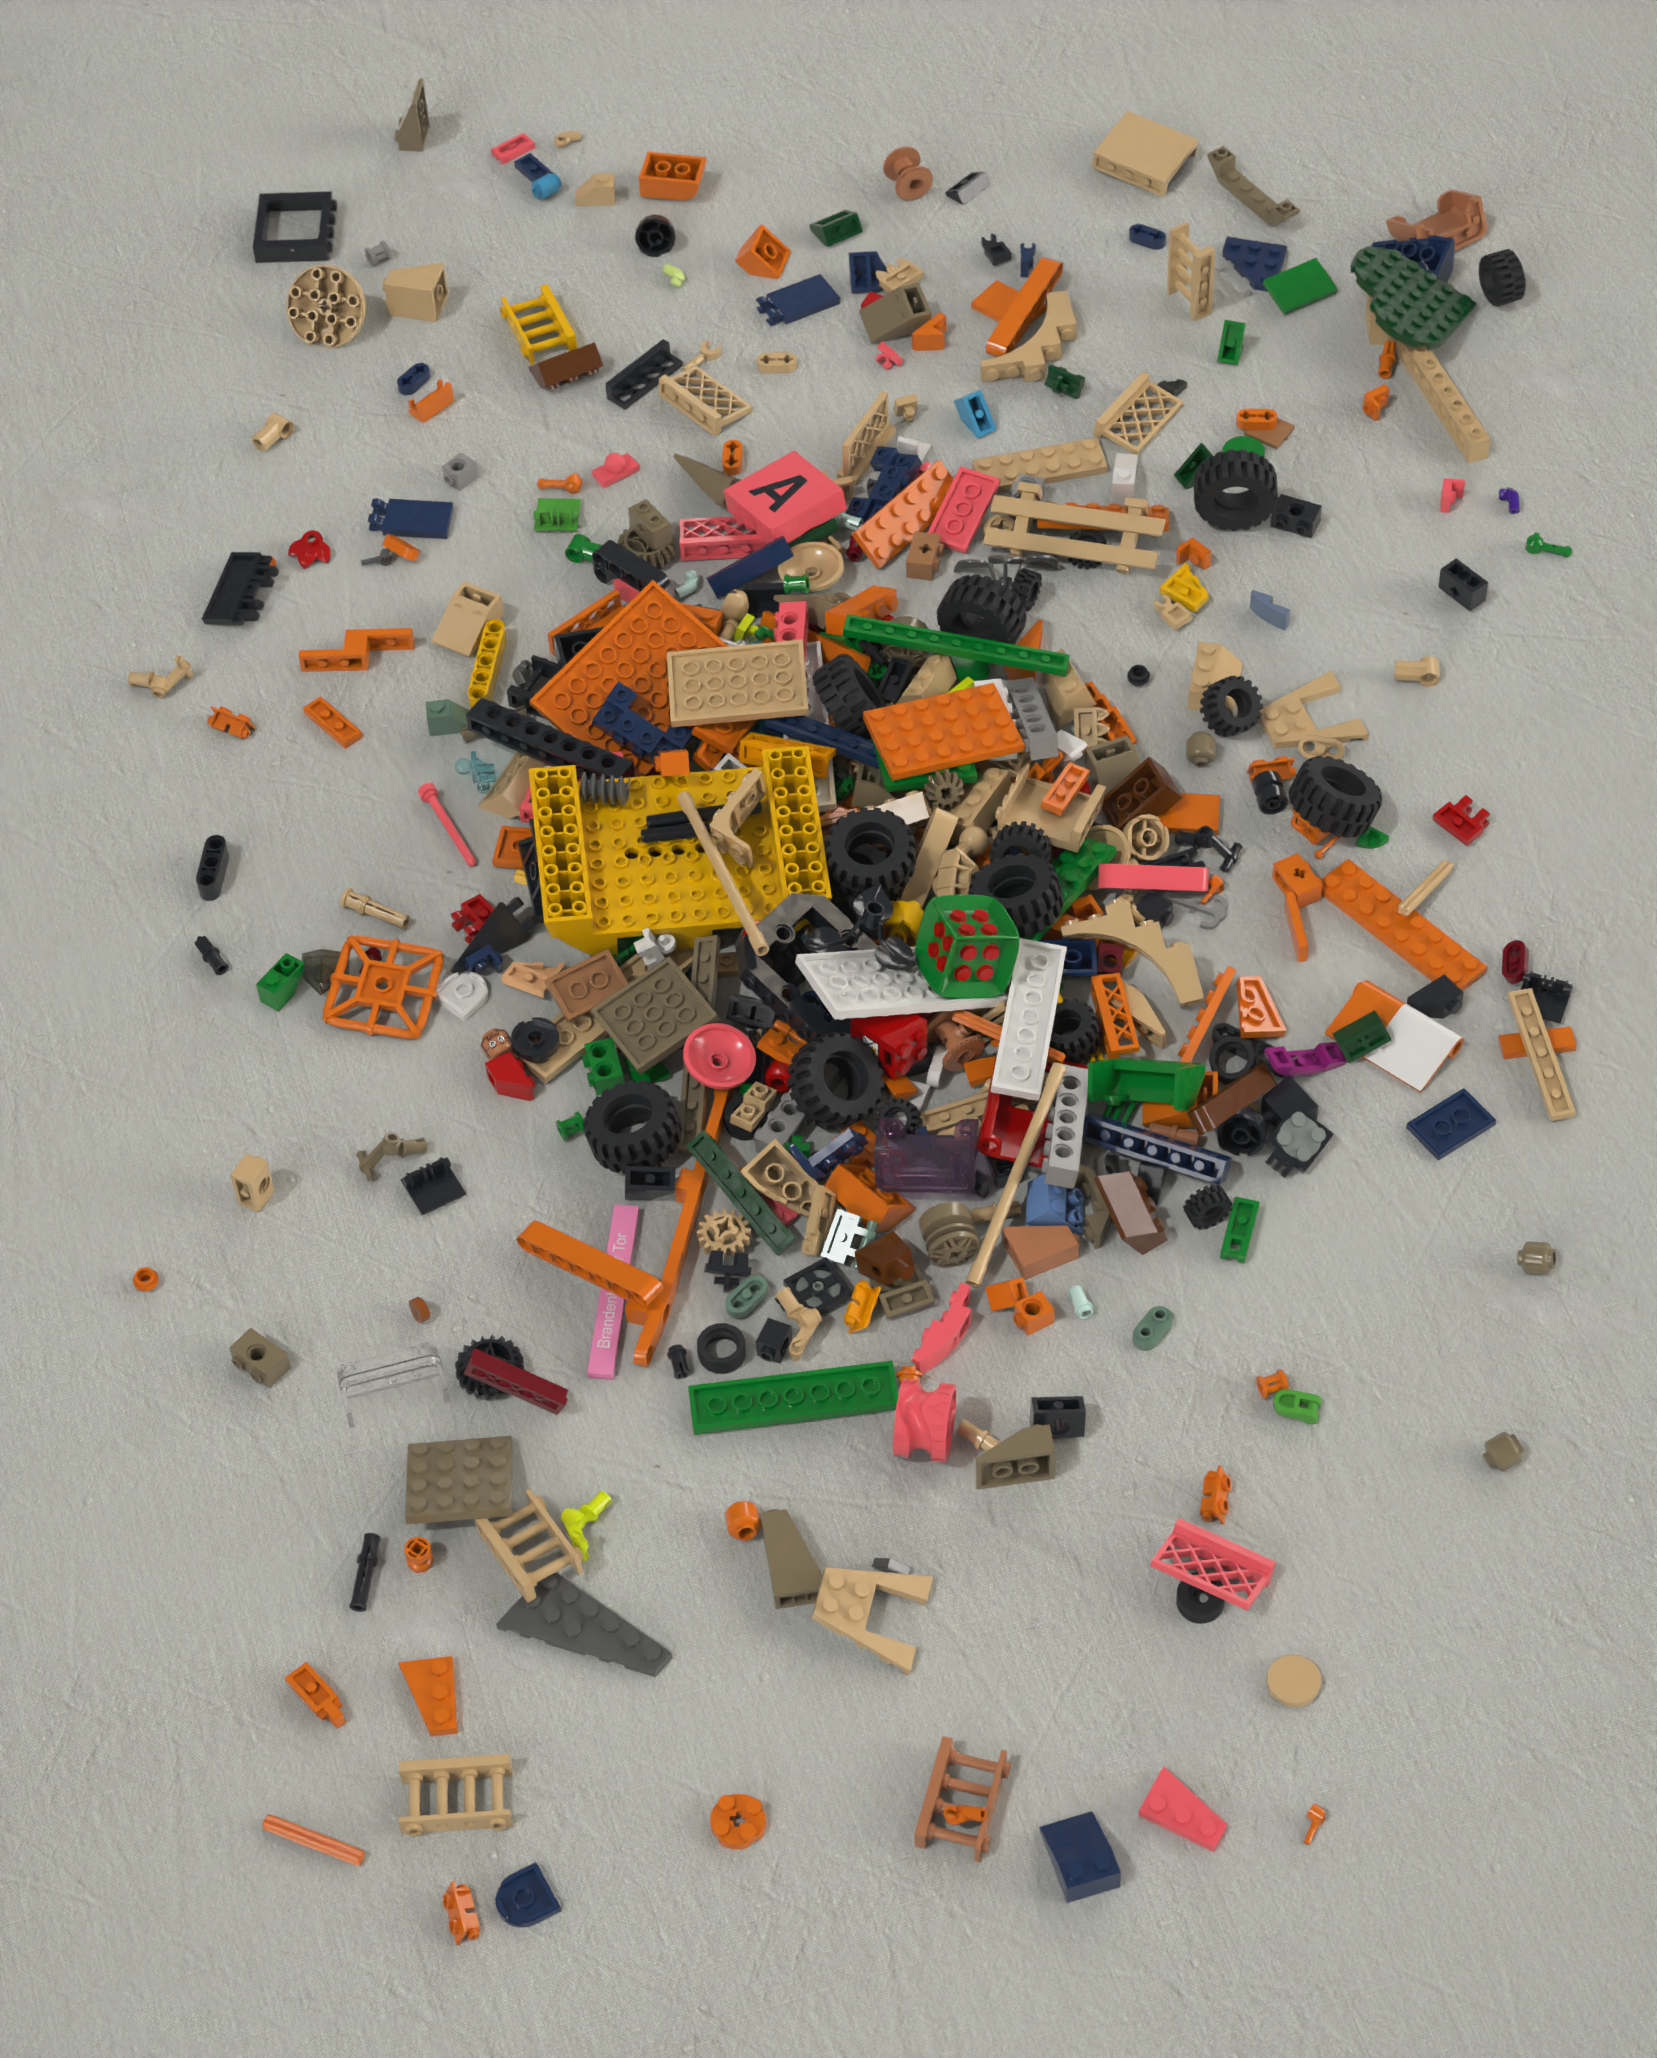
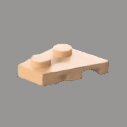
M513 962L502 975V984L544 998L549 992L544 983L545 979L566 970L565 964L558 963V967H543V962Z

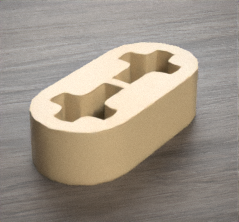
M788 352L762 353L757 357V368L761 373L766 374L791 373L797 368V359L794 354Z

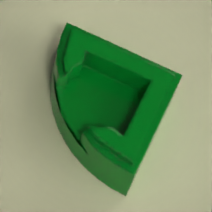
M1370 826L1368 831L1357 839L1356 846L1367 849L1378 848L1389 841V836Z

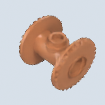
M909 146L899 147L891 151L884 160L883 172L888 179L896 181L895 191L901 199L913 201L914 199L921 198L930 190L933 176L928 168L919 166L920 154L915 148Z
M940 1011L927 1022V1042L942 1041L948 1049L942 1061L943 1067L952 1072L962 1070L964 1063L977 1060L982 1055L985 1049V1041L980 1036H970L971 1033L966 1026L953 1021L954 1011Z

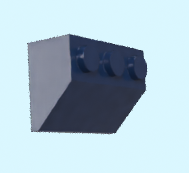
M1096 939L1039 940V942L1067 947L1062 977L1097 976Z

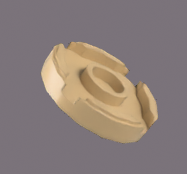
M1286 1655L1278 1658L1271 1664L1267 1672V1688L1270 1695L1275 1700L1277 1699L1282 1702V1705L1300 1708L1309 1705L1321 1690V1674L1318 1667L1310 1659L1300 1655Z

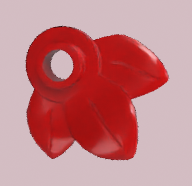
M310 530L304 533L301 539L294 541L290 545L288 556H297L301 567L306 569L316 558L323 563H328L331 551L330 547L323 542L321 533Z

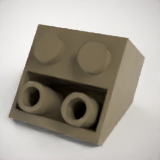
M1128 735L1085 748V768L1090 770L1089 775L1095 786L1097 784L1106 786L1105 795L1140 765L1137 751Z

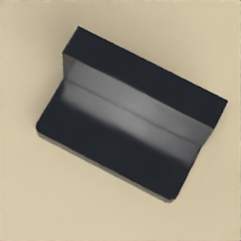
M743 583V592L746 593L749 601L748 614L755 618H762L763 611H769L774 614L779 612L780 603L773 598L775 595L785 594L783 583Z

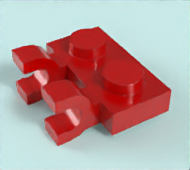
M1467 795L1462 797L1455 805L1448 802L1433 814L1434 822L1466 846L1483 834V828L1489 825V821L1486 818L1490 816V813L1482 808L1474 817L1470 818L1468 814L1472 811V808L1469 805L1472 804L1473 800Z
M478 894L461 903L460 911L451 913V918L454 920L451 923L452 927L456 932L464 928L465 933L468 935L465 937V941L469 944L494 908L481 894ZM469 920H471L474 924L465 927Z

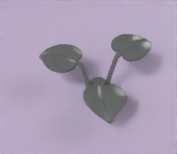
M992 555L988 557V562L985 560L965 559L958 561L954 567V573L968 568H989L992 580L997 581L993 569L994 564H1003V577H999V581L1003 582L1002 585L1005 587L1009 586L1012 589V583L1015 580L1012 581L1011 577H1007L1008 564H1020L1016 576H1018V572L1021 571L1024 564L1045 565L1058 570V561L1050 555H1031L1027 558L1015 555Z

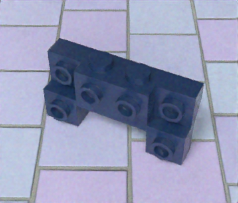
M878 446L870 464L874 471L881 473L869 497H853L845 514L863 518V523H865L916 478L922 465L918 455L900 454L897 448Z
M619 681L592 719V725L612 737L617 745L629 748L634 756L639 759L644 758L654 766V756H659L658 751L685 749L694 736L691 734L692 729L688 726H670L664 732L630 710L629 708L637 699V693Z

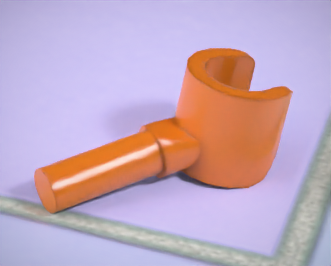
M1214 875L1209 879L1208 885L1211 888L1200 901L1202 905H1205L1215 893H1221L1224 890L1223 880L1218 875Z
M1313 1804L1306 1815L1307 1818L1312 1820L1304 1839V1843L1310 1845L1316 1829L1325 1820V1811L1317 1804Z

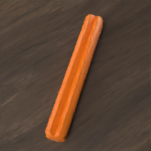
M268 1814L263 1821L262 1826L264 1830L342 1861L360 1866L364 1860L365 1854L363 1850L282 1818Z

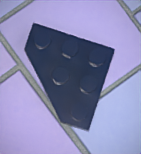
M1227 236L1222 256L1226 261L1230 260L1234 265L1233 268L1242 277H1246L1250 281L1249 285L1254 290L1268 292L1263 285V281L1281 273L1287 253V246Z

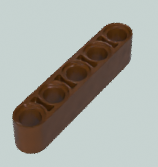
M1262 1063L1196 1106L1187 1115L1198 1135H1203L1275 1087L1277 1083L1266 1063Z

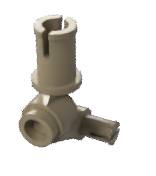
M388 1132L368 1156L365 1150L357 1152L356 1156L360 1162L359 1168L361 1172L365 1173L367 1181H374L377 1178L374 1167L384 1155L394 1156L397 1154L401 1158H405L406 1155L426 1153L427 1142L424 1137L404 1140L397 1133Z

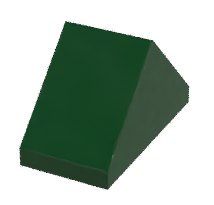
M1203 443L1198 445L1174 474L1175 478L1185 489L1193 487L1194 475L1202 462L1205 463L1204 461L1208 457H1214Z

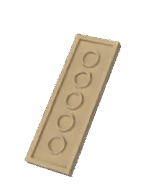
M1097 437L972 460L974 471L1000 478L1001 484L996 493L1011 491L1012 483L1017 481L1019 474L1045 478V484L1108 473V465Z

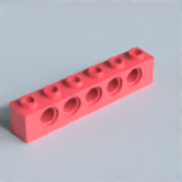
M806 601L782 602L779 604V612H775L776 626L778 625V628H774L775 642L803 640L806 667L809 627Z

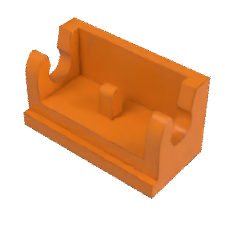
M439 379L437 381V389L416 404L413 398L409 400V414L422 423L426 422L454 402L452 384L447 382L443 386L442 379Z

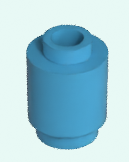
M548 173L532 182L531 192L535 198L544 200L558 192L559 188L562 187V182L556 173Z

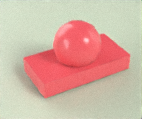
M615 452L606 456L604 465L592 470V476L605 488L640 469L639 464L628 453L621 455Z

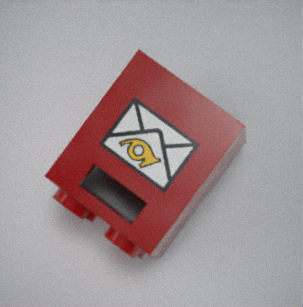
M916 1013L850 1019L851 1038L857 1036L863 1040V1045L868 1044L872 1049L871 1053L874 1056L877 1055L880 1061L878 1065L879 1068L883 1069V1074L894 1081L901 1075H905L911 1066L917 1061H921L927 1054V1020Z

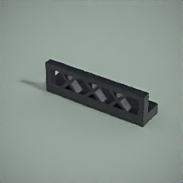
M662 339L605 383L607 399L626 410L659 384V377L663 375L669 377L682 367L683 361L670 353L669 342ZM666 361L673 363L671 366H662ZM651 373H660L657 377L647 378ZM636 384H645L642 388L633 389ZM623 395H631V397H629L625 401L620 399V397Z

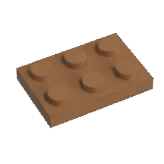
M609 949L545 979L544 982L567 1023L591 1012L592 1008L628 985Z

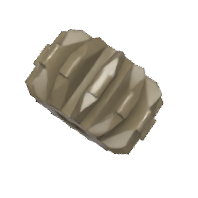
M945 768L944 772L940 774L936 770V776L928 775L929 783L924 784L926 798L930 800L931 805L934 807L939 805L941 809H944L945 805L948 804L949 807L953 808L952 802H960L959 795L964 794L962 787L964 783L954 771L950 773Z

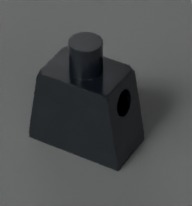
M1290 1075L1262 1097L1261 1115L1264 1117L1267 1127L1272 1124L1276 1128L1295 1103L1317 1120L1318 1105Z

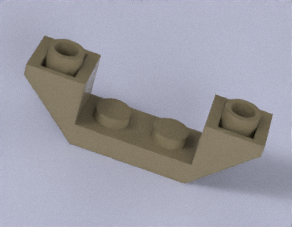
M1079 1164L1075 1187H1082L1084 1195L1090 1197L1094 1212L1086 1216L1083 1233L1088 1242L1091 1241L1096 1250L1101 1247L1113 1219L1094 1180L1097 1177L1094 1169Z

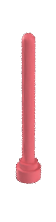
M433 783L423 784L418 789L420 798L423 802L431 805L467 864L474 866L476 859L440 804L438 790Z

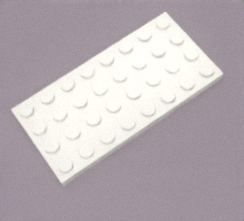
M910 947L915 955V947ZM875 949L797 954L795 960L796 965L832 1017L839 1020L994 1008L1001 1002L1008 1001V995L1005 992L1002 995L991 998L958 999L940 996L929 986L917 962L910 969H887L876 960Z

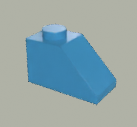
M981 390L953 400L961 421L977 438L997 430Z

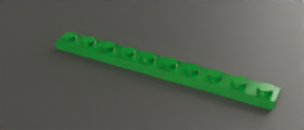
M849 614L846 616L843 628V636L1064 677H1066L1070 657L1069 654Z

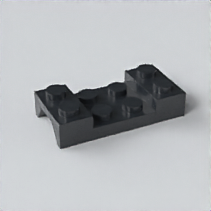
M530 819L529 824L532 837L519 841L518 847L534 916L539 923H544L534 819Z

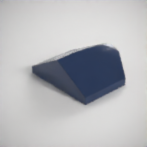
M877 251L849 253L851 293L880 292L882 289L879 286L876 271L887 272V268Z

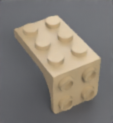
M756 768L750 774L747 773L743 777L740 787L730 793L727 803L722 809H718L715 812L713 821L709 825L717 850L723 854L727 852L733 856V859L741 866L747 865L751 868L755 864L751 847L736 837L735 834L767 793L763 774Z

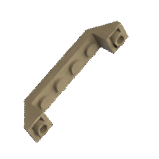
M1222 146L1207 154L1219 184L1269 226L1286 221L1300 213V209L1288 199L1279 204L1275 203L1235 169L1236 156L1226 147Z

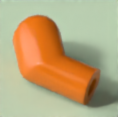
M948 1806L945 1808L943 1816L948 1824L958 1825L970 1820L985 1821L987 1811L984 1807Z

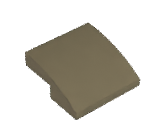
M917 1262L914 1263V1274L909 1280L905 1281L900 1278L889 1285H884L869 1278L871 1288L881 1286L878 1303L887 1319L935 1303L927 1280H924Z

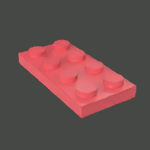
M960 466L928 533L940 534L941 543L944 544V547L966 554L1001 484L1000 478Z

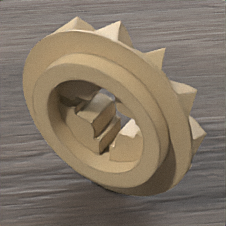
M1007 515L991 516L983 524L984 535L987 527L999 529L1001 525L1003 530L1013 531L1015 520Z

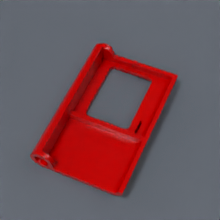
M1068 1061L1063 1062L1065 1065L1088 1069V1066ZM1046 1062V1073L1050 1072L1053 1064ZM994 1064L977 1148L984 1155L1015 1162L1035 1112L1012 1107V1096L990 1092L995 1069ZM1047 1116L1027 1165L1041 1168L1043 1158H1047L1046 1155H1043L1045 1141H1049V1138H1045L1047 1124H1051V1121H1047Z

